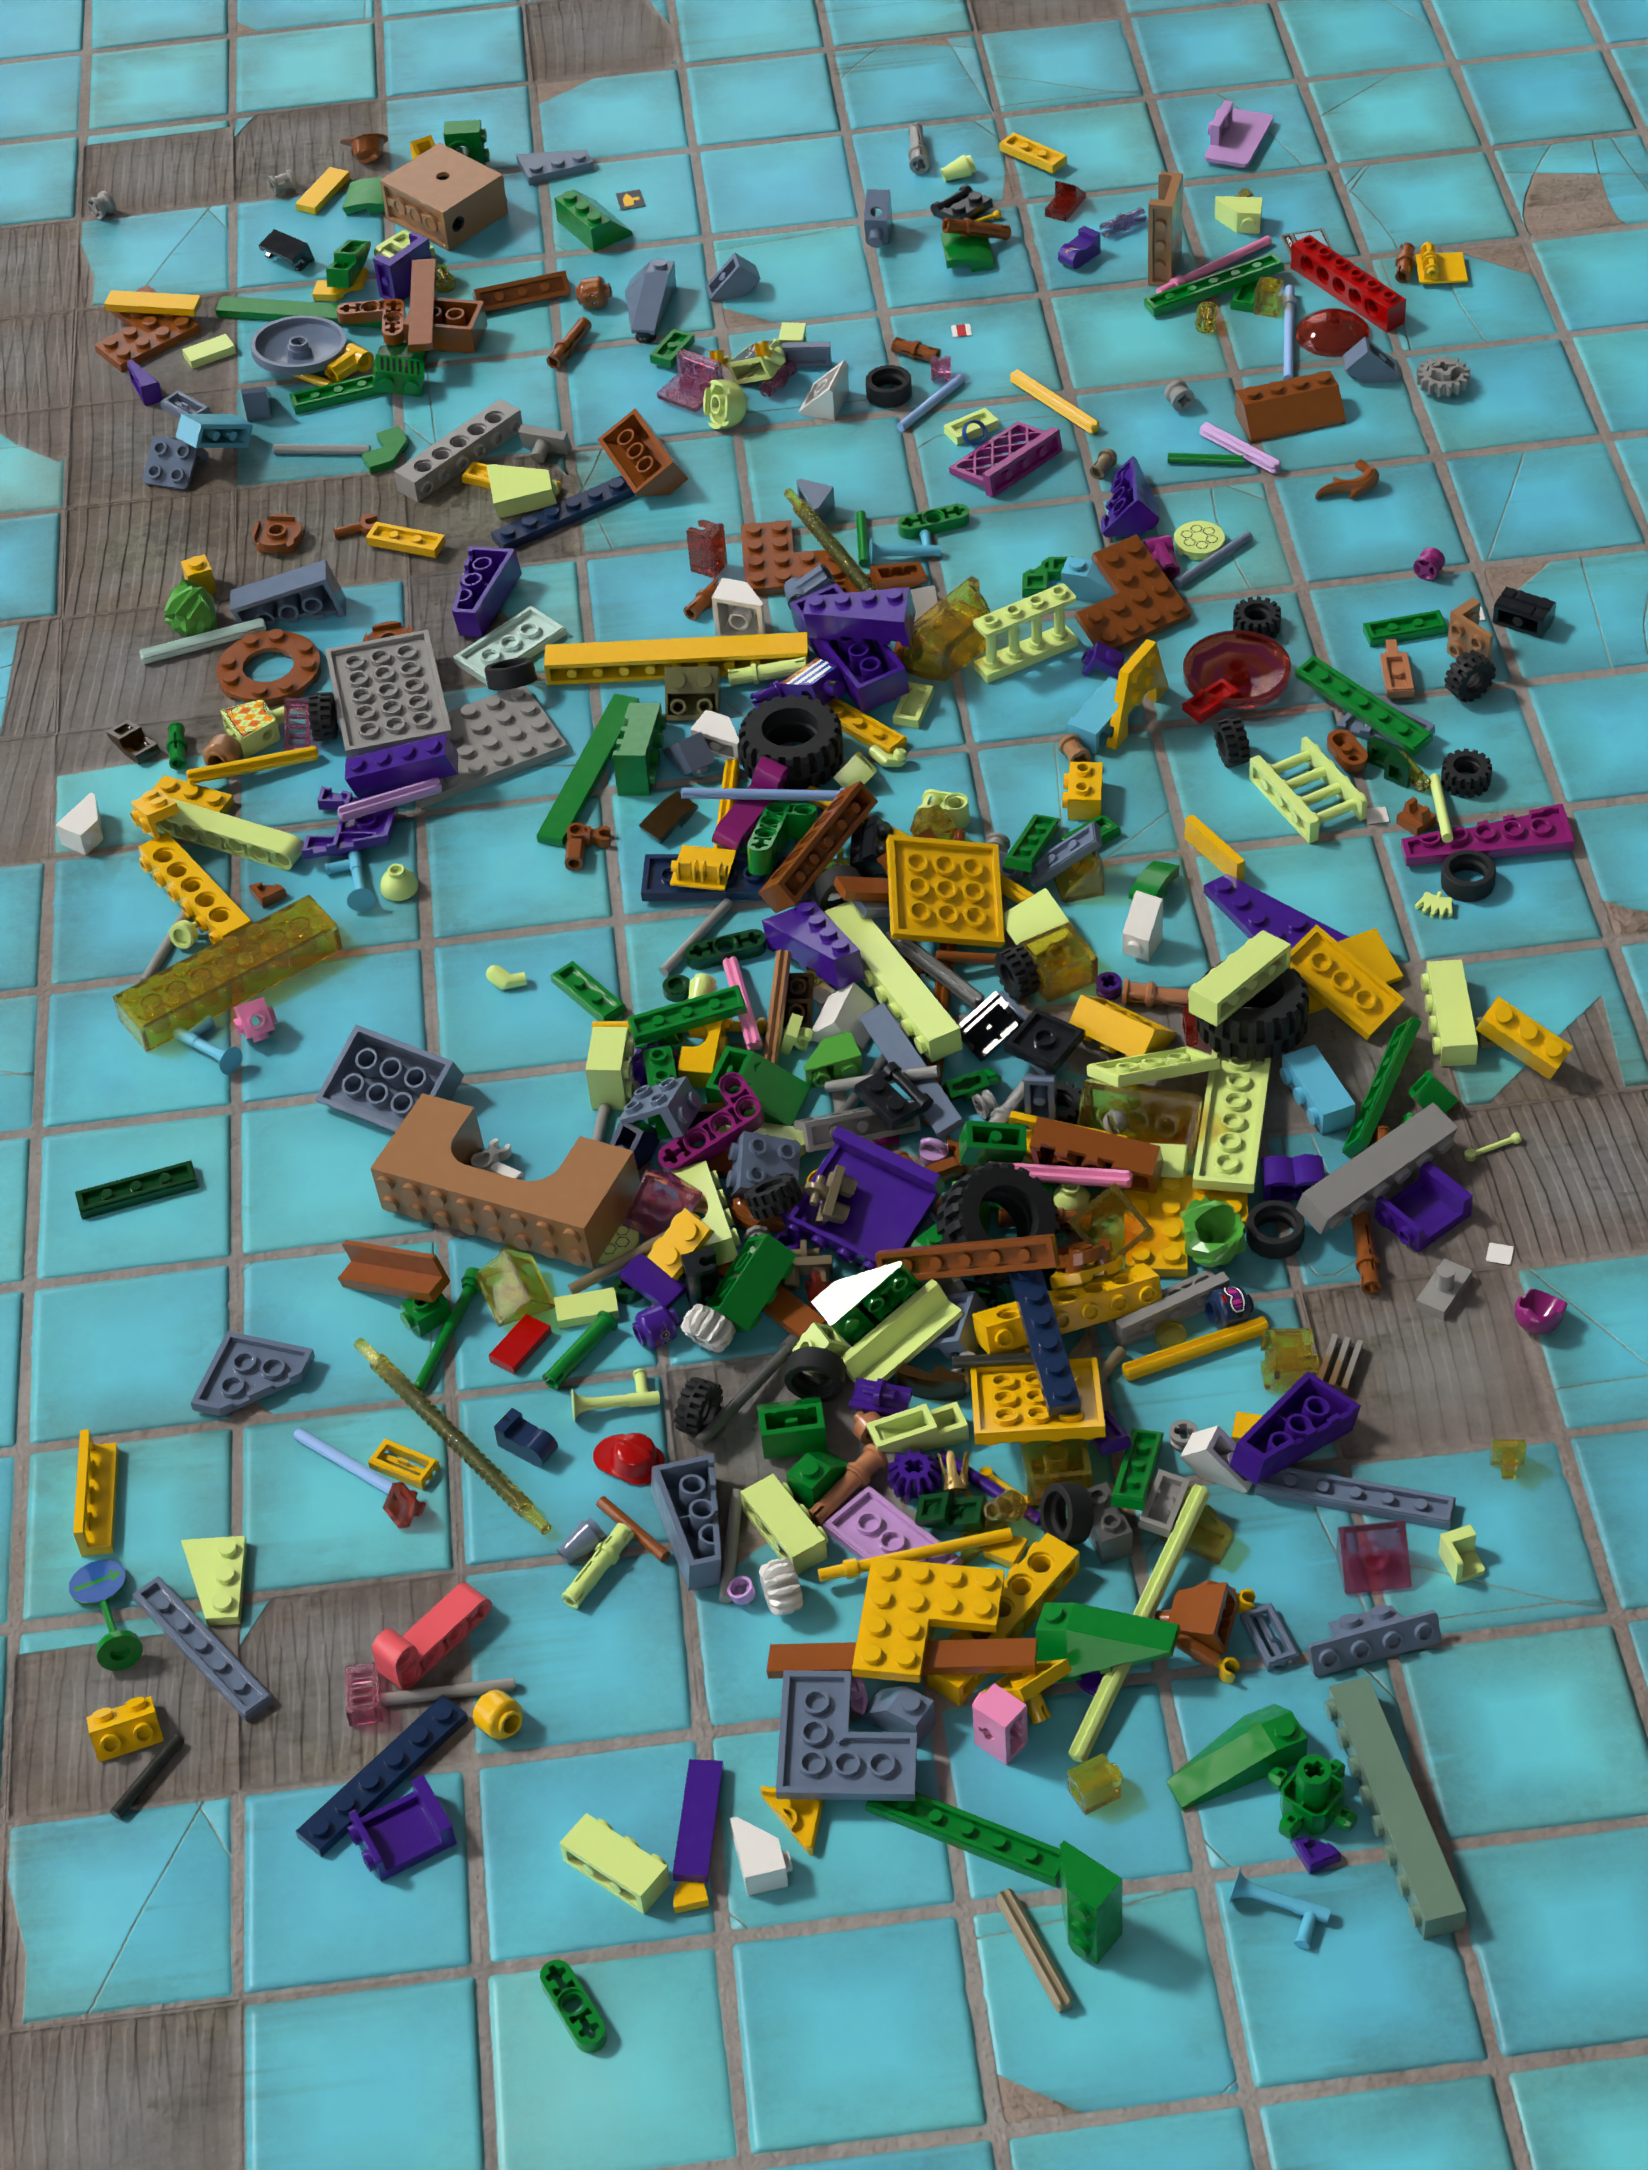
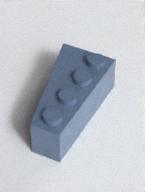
M323 560L230 590V610L237 623L263 618L265 625H274L275 621L281 620L293 623L298 622L299 618L307 617L319 620L324 619L325 615L336 614L337 617H345L346 596L327 561Z
M714 1453L652 1466L651 1493L688 1591L720 1584L721 1546Z

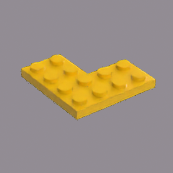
M1186 1175L1183 1178L1160 1177L1157 1193L1125 1190V1268L1145 1263L1159 1277H1187L1188 1262L1187 1255L1185 1254L1184 1236L1181 1235L1185 1225L1180 1213L1187 1209L1191 1201L1195 1199L1201 1201L1206 1196L1210 1201L1216 1199V1201H1222L1234 1207V1212L1241 1215V1221L1244 1223L1246 1230V1218L1248 1216L1247 1193L1192 1188L1193 1175Z
M872 1557L852 1665V1676L920 1683L929 1626L997 1633L1005 1570Z

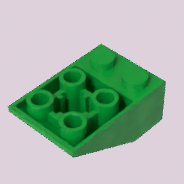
M727 1045L705 1086L707 1103L724 1101L719 1090V1081L721 1077L729 1072L738 1073L745 1079L758 1098L765 1115L764 1122L786 1126L794 1125V1121L797 1119L811 1090L810 1084L753 1051ZM734 1086L728 1090V1093L735 1094L741 1087ZM749 1109L743 1116H753L756 1110Z
M901 1261L834 1281L811 1302L830 1326L852 1347L921 1289L923 1285Z

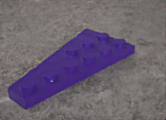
M1228 874L1204 885V894L1249 939L1264 930L1290 943L1292 949L1316 924L1337 942L1349 938Z

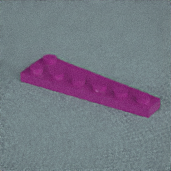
M1556 804L1530 810L1529 815L1515 818L1514 814L1503 816V820L1489 823L1488 820L1477 822V825L1471 828L1453 827L1451 828L1453 840L1449 843L1443 842L1440 831L1401 839V850L1405 865L1416 866L1443 863L1445 858L1451 853L1460 850H1475L1486 854L1490 858L1574 850L1575 841L1563 804Z

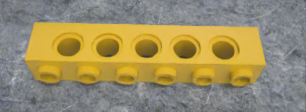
M168 832L161 834L158 839H152L138 846L141 854L139 863L145 873L150 872L157 886L165 888L171 901L180 904L186 917H192L198 923L197 928L199 931L208 934L215 948L220 947L228 956L256 940L252 921Z
M1145 1263L1121 1269L1117 1273L1108 1276L1094 1277L1091 1282L1082 1285L1048 1291L1061 1334L1131 1314L1162 1299L1160 1277ZM1016 1301L972 1314L976 1342L988 1354H999L1028 1345Z
M1046 1533L1039 1542L1035 1541L1030 1546L1026 1557L1019 1564L1015 1563L1011 1567L1007 1578L1004 1580L999 1616L1005 1617H999L997 1633L960 1629L959 1631H954L948 1640L1021 1638L1039 1618L1044 1602H1053L1080 1571L1079 1551L1051 1534ZM988 1674L927 1675L928 1687L961 1706Z

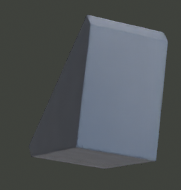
M266 387L241 389L248 422L272 419L271 393Z
M804 479L796 480L799 503L821 527L835 507L834 487Z

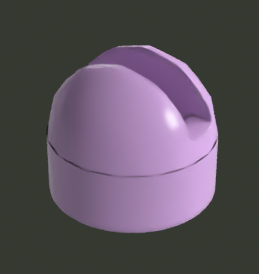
M736 1577L728 1584V1595L737 1605H748L754 1600L756 1595L755 1587L748 1577Z

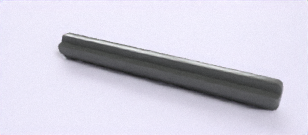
M887 931L885 933L886 938L899 952L973 1009H976L985 1001V996L916 942L891 939V932Z

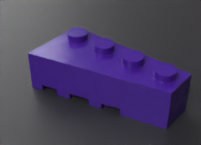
M814 901L801 903L795 908L762 920L769 950L773 952L780 949L789 950L792 953L791 960L795 959L798 961L801 968L814 970L816 976L839 989L853 982L865 979L860 949Z
M1307 1371L1237 1441L1229 1467L1257 1485L1351 1432L1361 1405Z

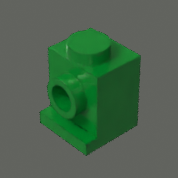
M442 1293L434 1303L407 1299L400 1304L402 1310L400 1314L401 1321L407 1329H413L420 1337L445 1323L450 1316L448 1300Z

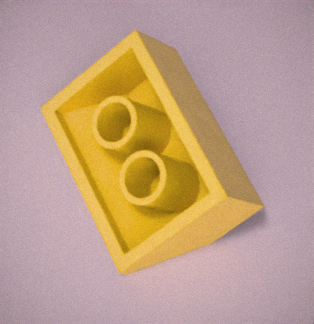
M1082 994L1069 1021L1070 1024L1085 1030V1041L1091 1042L1094 1039L1101 1042L1099 1046L1101 1049L1116 1054V1051L1126 1054L1125 1057L1163 1051L1177 1034V1032L1105 998Z

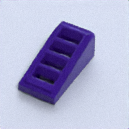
M133 360L127 361L130 380L143 404L149 406L162 401L159 382Z

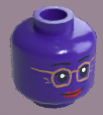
M658 1303L638 1312L635 1316V1323L632 1324V1329L641 1346L646 1345L650 1349H656L677 1337L676 1327L680 1325V1321L673 1308L668 1310L663 1304Z

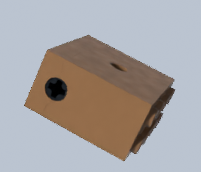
M441 143L433 146L380 180L386 219L410 232H415L428 238L430 242L447 251L456 248L508 214L503 174Z

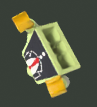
M777 339L753 343L734 358L727 355L724 356V350L709 351L710 363L722 364L723 367L728 368L735 383L738 385L771 379L786 362L782 344Z

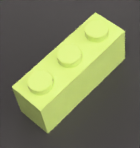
M771 1474L740 1491L743 1512L780 1559L788 1558L792 1562L797 1575L827 1559L826 1544L829 1541L825 1531L821 1526L816 1527L812 1523L808 1510L803 1504L798 1505L790 1487L785 1482L781 1483L774 1474Z
M586 1813L560 1842L564 1862L642 1914L648 1911L670 1885L668 1866L660 1856L648 1854L640 1848L634 1839L629 1836L622 1837L613 1830L608 1822L601 1818L596 1820Z

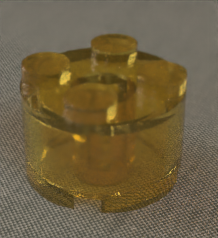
M1272 1328L1264 1330L1260 1351H1265V1361H1260L1262 1380L1266 1390H1269V1392H1287L1307 1371L1310 1373L1318 1372L1319 1357L1317 1353H1312L1314 1341L1312 1328Z

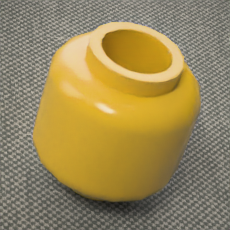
M488 1691L477 1700L474 1706V1724L491 1738L497 1740L507 1739L516 1734L522 1725V1706L517 1700L503 1691Z

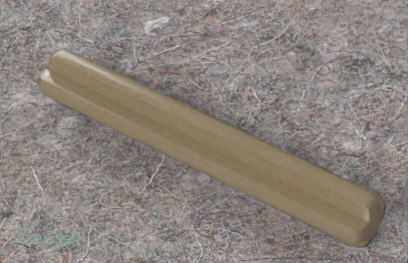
M1012 1889L999 1892L996 1895L997 1904L1055 2010L1062 2013L1073 2007V1997L1015 1892Z

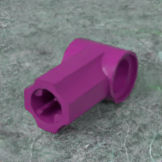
M1164 535L1144 539L1143 544L1169 581H1173L1180 574V566L1174 555V545L1171 536Z

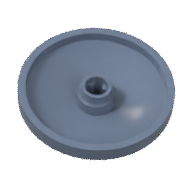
M302 315L281 318L264 325L253 335L250 345L253 360L261 368L282 375H306L327 369L329 363L344 354L347 340L345 331L337 323L322 317Z

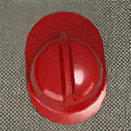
M641 1433L609 1436L597 1444L593 1452V1461L598 1469L634 1485H647L651 1483L652 1466L665 1464V1457L661 1450L654 1445L649 1437Z

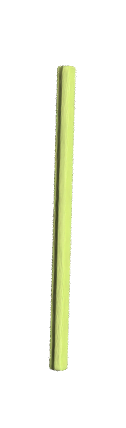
M1195 1484L1192 1487L1132 1615L1153 1619L1210 1496L1206 1486ZM1130 1662L1113 1666L1112 1672L1104 1674L1068 1751V1755L1073 1761L1080 1763L1087 1761L1130 1669Z

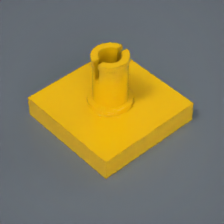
M1068 1659L1038 1661L1036 1673H1009L996 1681L995 1684L1025 1703L1031 1724H1037L1051 1717L1041 1691L1072 1672ZM990 1685L989 1687L985 1688V1689L982 1690L981 1692H983V1691L986 1692L992 1685Z

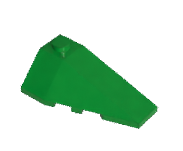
M1044 1602L1035 1629L1038 1642L1037 1662L1068 1659L1072 1672L1057 1682H1073L1081 1680L1082 1674L1098 1670L1101 1674L1112 1672L1113 1666L1129 1662L1135 1666L1173 1656L1181 1628L1179 1624L1079 1603Z
M1272 1704L1243 1716L1168 1778L1167 1785L1183 1811L1265 1778L1274 1766L1287 1769L1297 1765L1300 1759L1307 1756L1308 1738L1292 1711L1277 1704Z

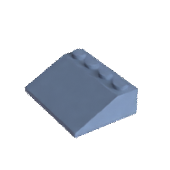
M355 1025L315 1100L328 1107L396 1132L422 1093L451 1101L464 1074L451 1060Z

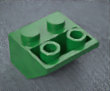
M820 1397L756 1405L764 1459L800 1455L807 1452L828 1451Z

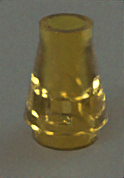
M1006 1490L984 1505V1515L991 1521L1017 1522L1026 1512L1027 1503L1025 1498L1017 1491Z

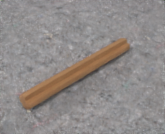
M782 949L776 952L763 1054L764 1058L778 1065L792 956L789 950Z

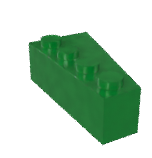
M629 702L624 717V726H621L620 739H617L616 748L618 749L617 751L614 750L612 754L618 795L650 796L652 785L657 783V770L655 766H660V751L658 749L663 748L664 736L662 730L667 728V716L662 714L661 703Z

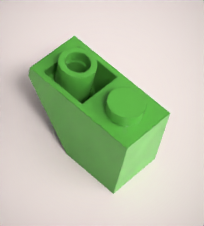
M851 1031L823 1038L804 1065L805 1082L811 1085V1089L825 1086V1081L863 1075L862 1055Z

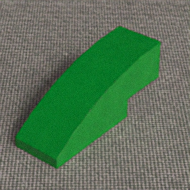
M348 240L333 252L334 262L326 268L327 287L350 288L355 283L368 257L371 241Z

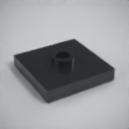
M1035 1008L1004 1044V1052L1055 1074L1084 1040L1085 1030Z

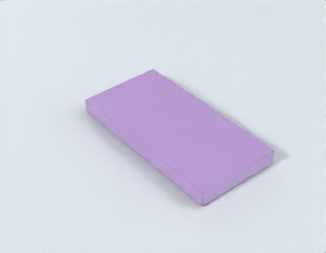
M869 1485L822 1524L823 1530L859 1560L940 1542L924 1528L917 1526L914 1520ZM955 1553L919 1560V1562L962 1565V1559Z

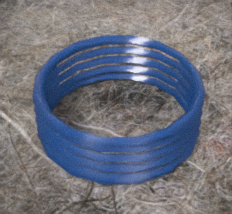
M979 420L967 422L962 428L963 439L969 445L982 443L987 437L986 426ZM970 423H976L982 428L983 437L978 443L972 442L967 437L966 428Z

